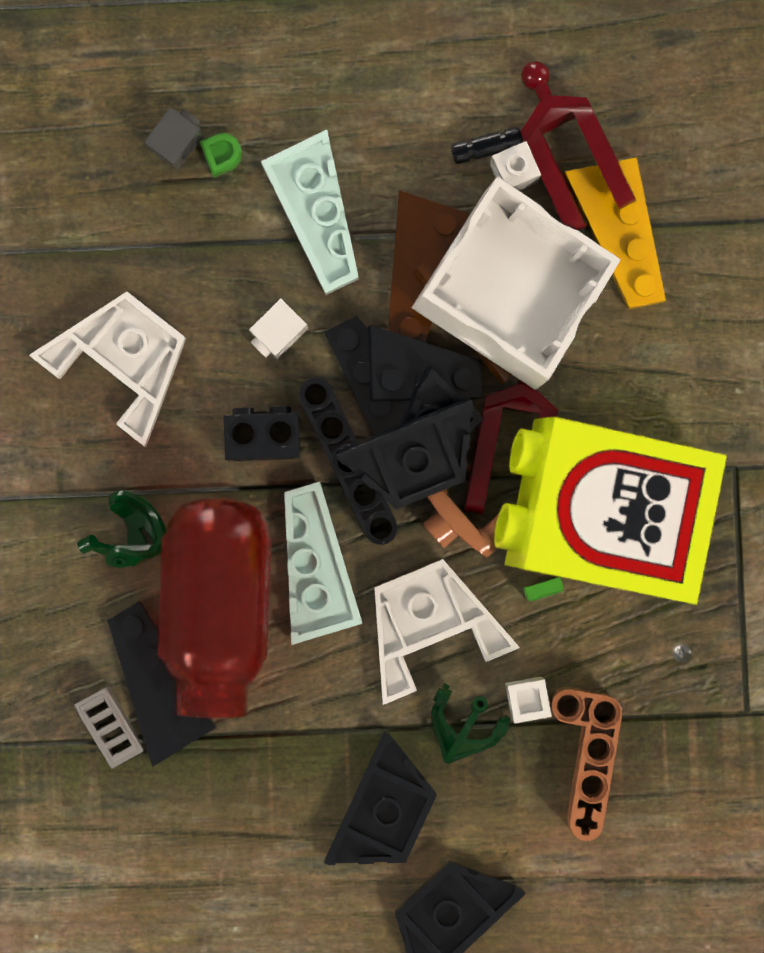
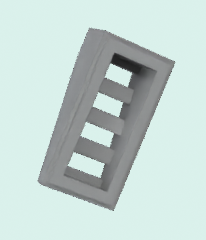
M111 686L74 705L111 769L145 751ZM105 701L108 708L93 716L90 709ZM113 714L116 721L100 729L97 722ZM121 727L124 733L107 742L104 735ZM128 739L132 746L114 755L111 748Z

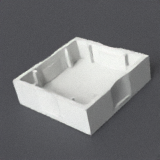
M496 177L478 201L413 304L412 309L536 390L552 376L574 339L581 318L589 307L596 302L621 259L578 230L558 222L542 206L499 177Z

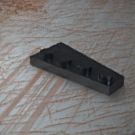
M141 601L108 620L153 767L209 733L217 726Z

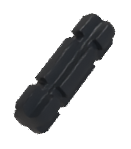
M513 127L505 129L503 134H500L498 131L472 138L469 143H466L465 140L457 142L451 146L453 160L456 164L470 161L471 157H474L476 160L502 152L505 148L509 149L523 143L520 129Z

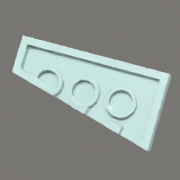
M325 130L261 161L327 295L358 280L359 276L328 131Z
M316 482L284 492L291 645L363 624L321 483Z

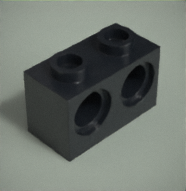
M290 406L269 407V414H255L254 408H233L232 415H224L225 460L232 462L301 459L299 413H291ZM278 423H286L291 428V437L284 443H276L271 438V430ZM248 424L254 429V437L248 444H238L234 438L235 430L240 425Z

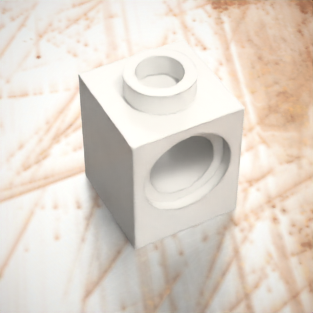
M527 141L492 155L490 166L495 178L499 177L518 191L538 183L541 173Z
M280 299L249 329L255 337L251 343L264 357L271 353L278 359L308 330V326Z
M540 676L505 683L511 720L514 723L552 717L544 678Z

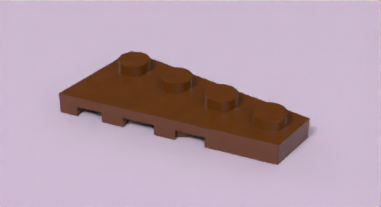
M399 190L388 331L426 343L432 321L412 309L413 304L425 287L414 271L420 265L428 264V266L438 265L465 224L469 213Z

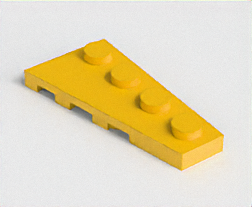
M637 157L618 161L637 200L622 209H619L598 165L565 171L564 177L574 192L577 204L583 216L586 217L596 243L621 259L612 277L627 308L633 309L665 302L666 297Z

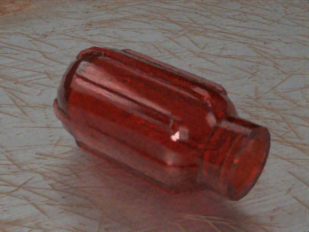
M231 499L190 501L180 506L168 521L166 533L162 537L158 657L162 660L166 671L176 681V715L204 718L247 716L248 685L256 679L267 658L271 539L263 514L255 506Z

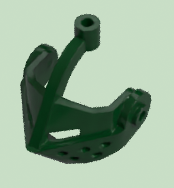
M116 491L109 496L110 510L125 522L127 527V545L105 544L99 542L94 535H89L77 543L80 552L85 554L93 550L104 554L108 565L116 568L136 566L161 555L166 545L167 533L161 516L147 500L129 491ZM142 529H146L153 544H148L141 531Z
M444 683L442 688L437 690L433 698L435 702L431 711V725L439 743L443 761L450 764L495 746L502 736L506 735L510 727L511 717L507 715L504 717L500 716L486 739L466 738L478 715L485 711L488 706V702L484 697H477L471 702L472 711L463 728L457 734L446 722L443 715V710L452 693L449 690L450 685Z

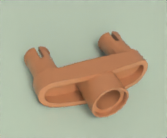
M468 463L466 473L472 469ZM447 489L428 496L427 498L436 512L422 525L444 549L457 537L461 538L485 558H488L498 549L495 547L494 534L499 513L484 527L480 528L478 526L476 528L447 496L449 493Z

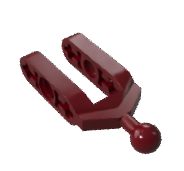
M532 61L523 67L521 79L525 87L535 91L539 104L524 125L521 134L524 140L527 141L541 173V178L563 225L580 230L586 227V223L544 137V134L576 118L619 209L637 200L587 97L553 95L547 84L550 77L548 67L542 62Z
M520 379L517 385L485 397L481 415L484 419L479 424L464 511L483 514L502 410L507 409L537 415V419L558 417L559 410L537 390Z

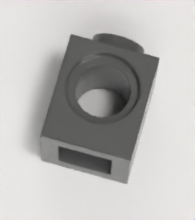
M170 107L144 143L150 152L178 171L204 136L198 127L200 121L184 109L178 113Z

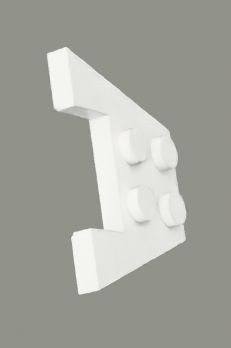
M125 292L29 356L57 378L61 379L82 351L88 354L138 394V397L116 424L144 447H147L186 338L130 293Z
M443 559L374 587L383 705L417 691L403 656L467 629H472L485 662L520 648Z

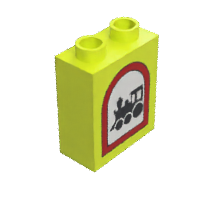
M557 417L534 419L532 430L519 429L512 444L509 460L510 472L522 475L517 504L505 503L499 512L494 534L495 547L507 550L504 563L506 566L697 605L727 455Z

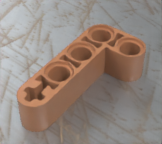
M560 687L550 695L549 705L551 713L559 721L581 726L566 816L567 825L575 837L582 841H591L601 834L604 827L622 719V708L617 700L605 693ZM571 695L576 700L575 710L566 715L559 713L557 709L558 700L562 696ZM602 701H607L612 706V714L605 721L596 720L594 716L595 706ZM596 738L604 739L606 742L605 753L600 757L589 756V743ZM593 775L599 777L600 787L595 793L586 794L582 791L581 785L586 777ZM580 799L589 803L588 816L593 821V824H586L585 830H582L576 822L577 819H583L586 807L582 803H578Z

